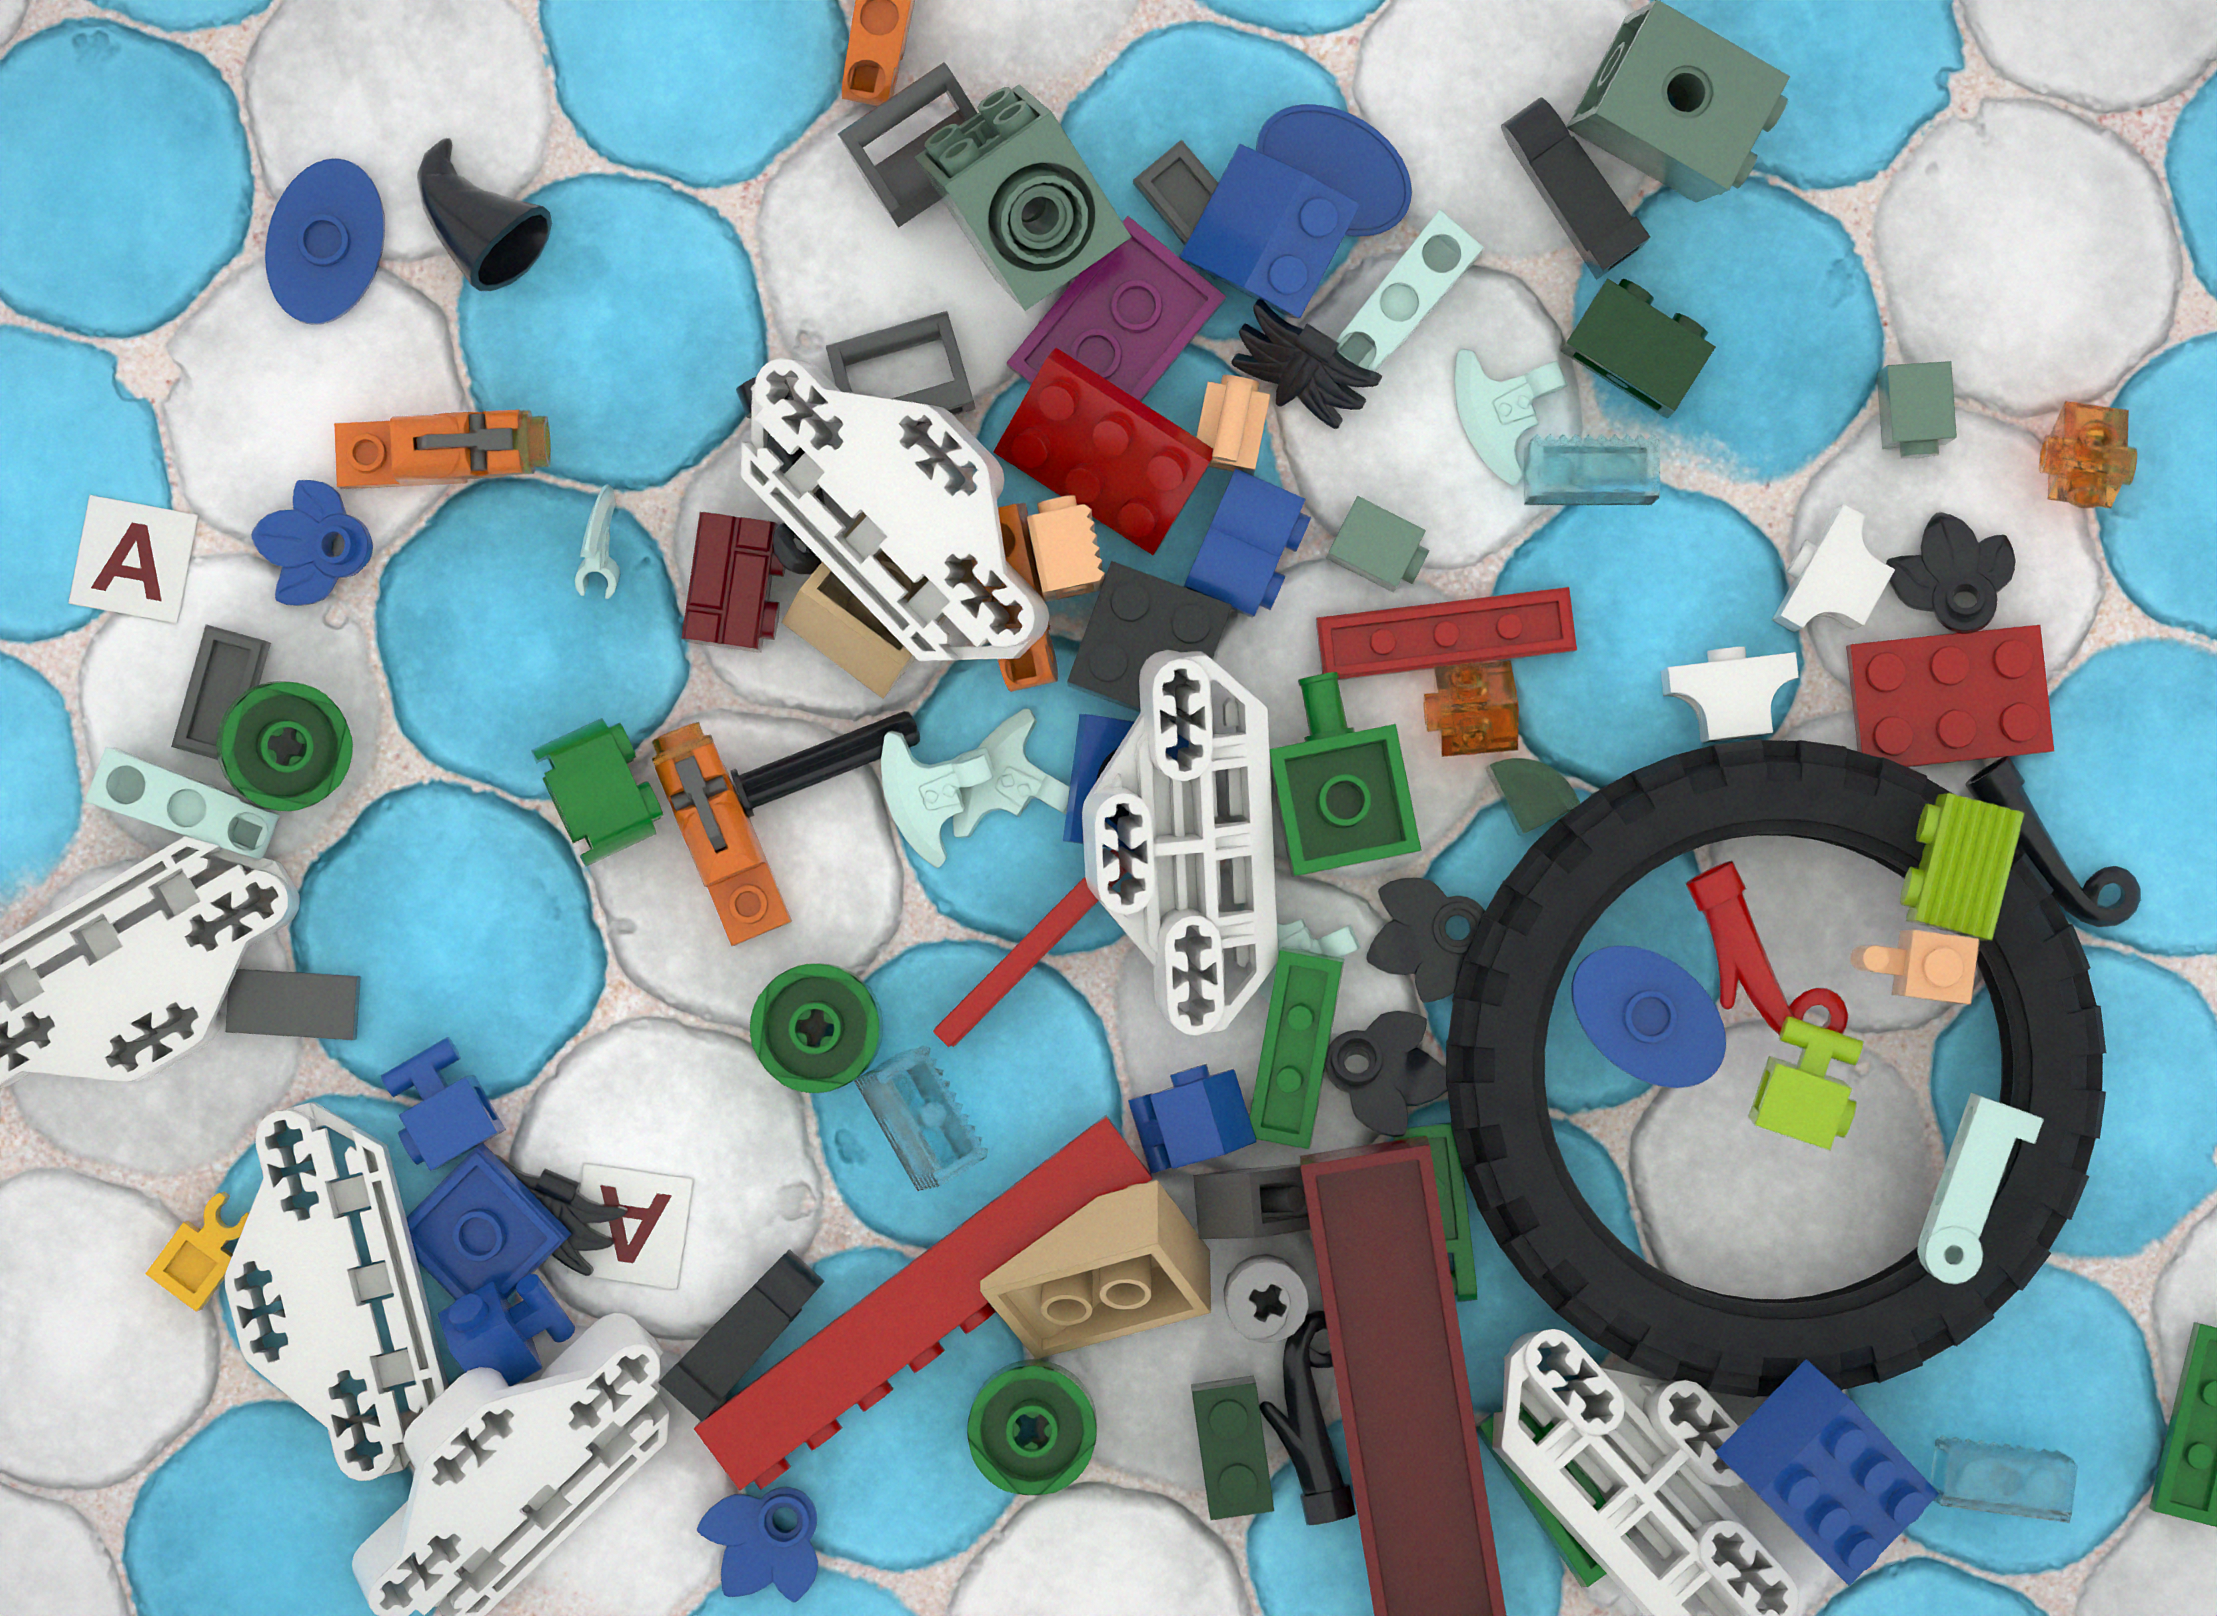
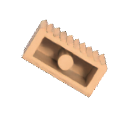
M1064 496L1037 503L1039 514L1027 516L1044 602L1100 591L1105 579V573L1103 572L1102 560L1100 559V548L1097 546V534H1095L1094 521H1092V509L1084 504L1077 505L1075 496Z

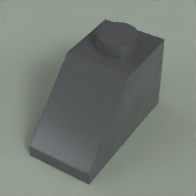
M1300 1164L1235 1169L1193 1175L1199 1239L1258 1238L1311 1230Z

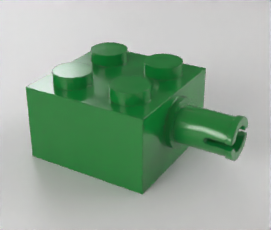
M1338 672L1319 674L1298 680L1302 690L1310 736L1304 737L1305 742L1269 749L1270 772L1292 877L1422 851L1396 724L1355 732L1354 727L1348 728L1338 684Z

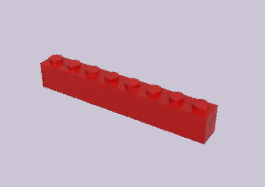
M1105 1115L726 1401L702 1422L700 1421L693 1429L739 1490H742L752 1481L756 1483L760 1490L791 1467L785 1456L804 1442L813 1451L841 1430L843 1427L836 1418L857 1403L860 1409L865 1412L889 1394L894 1388L887 1380L907 1364L916 1373L943 1353L945 1349L939 1342L941 1338L957 1326H960L963 1332L968 1334L991 1317L996 1310L980 1292V1281L1098 1196L1123 1190L1134 1184L1148 1183L1153 1179L1152 1175L1108 1116Z

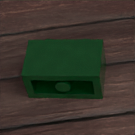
M1607 278L1561 349V352L1668 419L1676 411L1716 346L1705 340L1708 332L1696 321L1680 313H1675L1671 319L1652 307L1651 303L1654 297L1639 285L1627 279H1621L1619 284H1616Z
M1254 1375L1191 1384L1210 1520L1273 1512L1274 1504Z

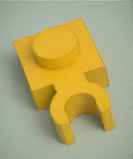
M226 1192L216 1194L206 1204L203 1214L205 1225L202 1229H199L190 1221L183 1222L145 1273L196 1312L203 1309L225 1279V1274L233 1255L225 1247L230 1240L240 1238L250 1213L246 1212L236 1226L226 1225L222 1221L220 1214L222 1207L230 1198V1195Z

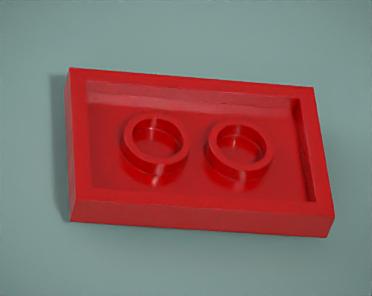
M1057 347L1046 358L993 453L1061 497L1075 496L1077 505L1084 504L1092 509V517L1151 555H1154L1164 541L1213 460L1212 447Z
M2040 625L1983 630L1967 634L1954 633L1867 642L1846 646L1858 752L1879 758L1884 757L1903 766L1913 767L2054 751Z

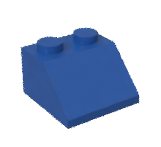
M1238 144L1179 258L1256 300H1263L1270 308L1289 318L1300 319L1361 204L1304 172L1242 144Z

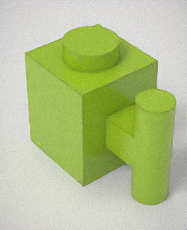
M1787 1016L1780 1032L1779 1041L1802 1048L1798 1063L1796 1065L1772 1056L1768 1057L1748 1118L1756 1126L1831 1150L1835 1136L1845 1138L1855 1114L1856 1101L1849 1099L1852 1088L1845 1081L1826 1075L1831 1058L1855 1066L1863 1048V1041Z

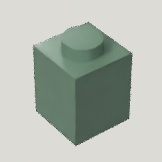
M1951 361L1887 365L1877 373L1882 449L1900 448L1901 458L1932 457L1939 455V445H1946L1957 438Z
M1357 495L1326 559L1394 592L1401 579L1413 584L1430 550L1419 545L1426 532L1425 529Z

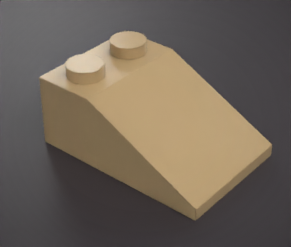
M864 512L845 533V537L867 517ZM883 550L875 557L908 591L904 596L907 601L929 581L924 575L918 583H914ZM961 560L960 564L964 567L965 573L960 581L962 583H973L976 577L973 574L971 560ZM823 562L799 589L781 622L882 699L885 698L916 659ZM944 614L937 622L941 625L947 616Z
M1155 1180L1144 1184H1134L1126 1189L1098 1196L980 1281V1292L1033 1357L1040 1359L1211 1313L1210 1249L1202 1239H1199L1198 1233L1160 1182Z

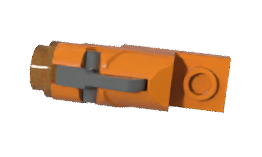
M517 409L393 416L390 421L334 423L337 487L340 489L468 483L467 479L534 474L536 467H550L551 439L547 416H532L531 410Z
M696 722L652 740L651 742L657 754L652 758L655 770L703 885L709 890L731 946L791 923V917L751 820L748 818L744 806L738 798L712 735H704L700 723Z

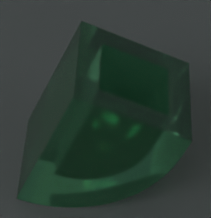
M1511 758L1497 761L1484 767L1518 835L1525 834L1573 810L1581 804L1568 781L1555 769L1539 761Z

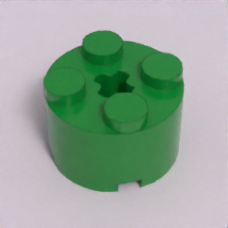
M274 681L248 689L233 701L220 722L216 749L224 777L239 794L271 810L298 811L322 801L340 786L349 770L353 742L345 717L338 706L325 693L301 683ZM284 727L292 729L291 739L300 743V750L297 755L287 754L283 764L276 763L277 753L268 748V741L271 736L280 737Z
M600 718L531 750L536 764L548 759L552 770L545 772V777L542 779L572 843L585 838L590 848L589 851L580 855L585 867L656 835L653 822L661 819L664 814L649 782L646 781L637 785L627 764L634 761L636 754L620 722L608 727L603 718Z
M814 963L799 965L775 977L758 996L750 1019L752 1047L763 1067L782 1085L805 1093L833 1091L859 1078L876 1058L883 1037L882 1012L871 988L851 971L831 964ZM815 1009L824 1011V1021L834 1024L833 1035L822 1037L820 1046L812 1045L811 1034L801 1031L802 1020L812 1019Z
M1029 1359L1011 1363L999 1369L981 1386L970 1410L967 1435L971 1456L984 1477L996 1487L1006 1492L1021 1495H1045L1064 1489L1083 1473L1091 1460L1095 1448L1097 1415L1090 1393L1080 1379L1072 1372L1052 1362ZM1026 1414L1033 1419L1039 1414L1043 1415L1047 1419L1044 1424V1433L1047 1438L1040 1441L1036 1436L1032 1435L1024 1441L1018 1436L1022 1426L1019 1417Z

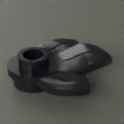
M1938 512L1933 515L1924 530L1920 547L1921 555L1898 556L1886 561V565L1895 569L1889 582L1898 598L1907 607L1934 612L1937 620L1945 628L1953 632L1963 634L1977 632L1991 622L1997 608V593L2012 580L2016 562L2014 550L2006 535H1994L1978 543L1974 532L1963 520L1947 513ZM1966 591L1976 597L1977 603L1973 607L1962 608L1954 602L1953 597L1959 592Z
M1402 878L1381 886L1378 889L1379 898L1394 920L1387 923L1375 936L1367 952L1366 959L1368 963L1390 974H1415L1417 993L1423 1003L1440 1000L1455 992L1464 956H1466L1485 910L1479 903L1468 897H1447L1434 882L1428 879ZM1455 915L1464 917L1469 924L1467 936L1458 941L1451 939L1445 931L1447 920Z
M1392 1011L1381 1014L1365 1031L1353 1030L1345 1032L1336 1037L1329 1045L1325 1066L1328 1078L1338 1089L1349 1093L1353 1113L1364 1126L1389 1137H1402L1406 1134L1408 1125L1407 1106L1429 1103L1448 1091L1445 1069L1436 1059L1418 1048L1423 1040L1427 1025V1019L1418 1014L1405 1011ZM1352 1055H1361L1368 1060L1369 1067L1364 1072L1357 1074L1350 1072L1344 1063Z

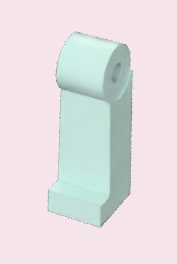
M1439 209L1336 339L1340 343L1336 350L1350 362L1376 372L1396 349H1399L1458 279L1473 265L1482 254L1484 247Z
M106 747L84 801L260 860L262 857L264 858L280 817L279 814L235 797L234 794L145 761L127 752Z
M1974 1093L1970 1094L1918 1241L1917 1253L1919 1261L1927 1272L1943 1282L1953 1284L1965 1282L1977 1273L1982 1264L1983 1257L1981 1244L1978 1239L2015 1138L2017 1137L2035 1144L2043 1122L2042 1118Z

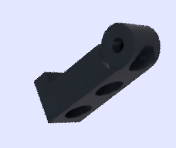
M1538 98L1501 125V130L1511 150L1596 280L1644 247L1650 235L1636 216L1632 218L1574 135L1571 137L1560 116L1544 98Z
M789 1249L658 1383L702 1422L802 1311L801 1307L825 1281Z

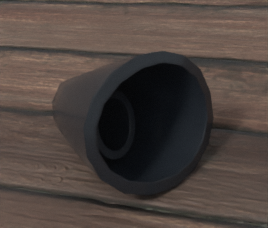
M450 138L442 139L424 154L417 173L423 210L440 242L474 288L479 291H494L508 286L527 273L541 255L549 239L552 226L550 212L544 206L484 191L464 177L459 176L450 162L452 141Z

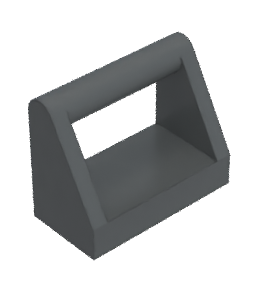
M943 62L839 132L838 136L870 190L899 228L941 200L914 157L926 149L925 142L936 131L950 124L960 126L976 115L977 111L949 67ZM946 92L956 112L874 166L863 147Z
M948 311L825 346L836 387L841 392L852 393L845 366L942 338L954 381L892 399L943 407L953 415L976 409ZM918 421L916 426L926 424L928 422Z

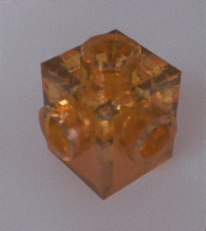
M2069 401L2064 402L2050 435H2045L2040 450L2039 472L2048 474L2047 500L2069 502L2080 508L2112 507L2121 486L2131 485L2136 470L2137 449L2136 447L2128 446L2129 410Z
M1511 660L1434 667V693L1423 694V710L1426 732L1438 731L1442 757L1518 750V698Z

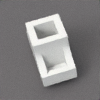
M1843 504L1833 510L1815 544L1808 540L1802 543L1787 569V573L1795 577L1772 619L1774 622L1792 632L1804 628L1806 623L1813 617H1829L1853 630L1864 626L1895 571L1892 567L1873 557L1867 550L1862 537L1865 515Z
M1745 647L1707 651L1708 663L1667 667L1660 671L1663 696L1679 698L1689 704L1694 710L1699 723L1701 743L1757 737L1773 733L1771 719L1773 696L1784 683L1799 678L1796 652L1747 658Z

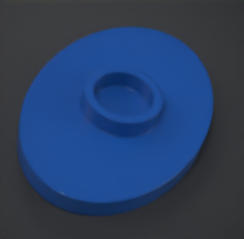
M1302 104L1279 110L1270 116L1261 127L1256 142L1257 152L1304 172L1361 204L1345 235L1371 236L1380 234L1396 226L1406 215L1412 196L1411 180L1407 167L1394 146L1378 130L1364 120L1337 108Z
M334 158L322 160L307 167L288 185L275 207L269 224L265 247V264L271 291L278 304L287 314L305 324L320 325L329 323L349 312L368 290L381 260L385 239L383 204L372 179L353 162Z
M1633 946L1601 948L1592 952L1580 962L1574 973L1571 987L1574 1011L1589 1040L1611 1063L1639 1080L1670 1088L1698 1085L1711 1078L1717 1072L1726 1051V1034L1723 1021L1709 994L1686 970L1660 954Z

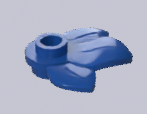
M298 480L293 491L292 502L294 510H279L266 515L257 523L251 534L258 552L272 564L282 566L276 586L275 599L286 605L303 606L324 600L331 593L338 578H348L359 573L367 565L373 552L372 538L364 523L358 518L346 514L341 496L333 487L315 480ZM341 534L345 546L343 552L336 557L332 550L335 537Z
M775 1488L767 1492L761 1499L745 1494H733L712 1506L698 1524L697 1532L701 1536L716 1544L727 1546L723 1554L721 1566L722 1591L727 1597L750 1595L764 1589L773 1582L788 1600L795 1603L809 1590L815 1581L818 1571V1559L810 1539L816 1530L817 1511L812 1500L804 1492L796 1488ZM782 1507L792 1509L797 1515V1525L790 1530L780 1529L774 1521L776 1510Z

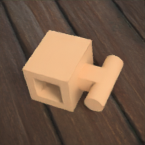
M1222 375L1221 384L1208 381L1196 438L1213 448V460L1209 467L1234 472L1236 468L1252 476L1254 475L1271 395L1258 392L1260 384L1258 381L1234 375Z
M1900 930L1898 948L1861 945L1852 951L1850 960L1853 967L1859 971L1894 975L1892 995L1955 1004H1971L1979 939L1918 930Z

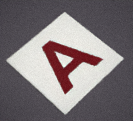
M89 495L69 604L177 624L198 515Z
M584 1163L579 1193L600 1204L621 1206L628 1209L627 1214L618 1219L603 1223H587L594 1230L615 1240L612 1246L605 1249L578 1250L581 1256L594 1269L593 1273L587 1277L677 1290L694 1179ZM568 1267L567 1274L585 1276Z

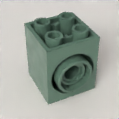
M1655 0L1625 17L1566 128L1697 203L1715 195H1721L1729 191L1731 186L1738 189L1745 182L1757 160V154L1753 153L1751 149L1761 130L1769 132L1775 126L1787 105L1788 98L1781 95L1790 76L1665 3ZM1667 91L1671 93L1675 100V108L1668 100Z
M1019 84L1013 89L1004 87L988 95L978 105L977 109L979 112L960 126L950 124L936 131L925 142L926 149L914 158L994 280L1026 311L1130 239L1131 235L1052 111Z

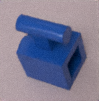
M449 1037L381 1075V1079L392 1097L401 1094L413 1086L416 1087L420 1094L422 1102L398 1115L405 1126L404 1129L398 1132V1135L413 1162L418 1165L425 1161L430 1171L443 1167L506 1130L475 1075L465 1076L450 1086L446 1083L440 1071L461 1059L457 1048Z
M1207 1064L1171 1074L1170 1078L1173 1087L1128 1100L1150 1174L1226 1155L1257 1142L1234 1069L1210 1075Z
M526 1275L518 1282L516 1291L523 1301L513 1307L492 1281L475 1292L460 1297L451 1306L437 1313L449 1351L465 1373L478 1367L492 1368L501 1373L509 1387L513 1386L543 1368L532 1339L533 1336L546 1330L555 1342L560 1343L568 1340L574 1334L575 1325L538 1275Z

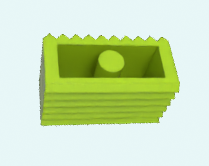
M1950 793L1938 795L1935 805L1927 803L1921 813L1916 834V841L1925 843L1919 869L1914 867L1908 869L1900 896V904L1909 907L1906 921L1970 938H1977L1981 941H1992L2024 813Z

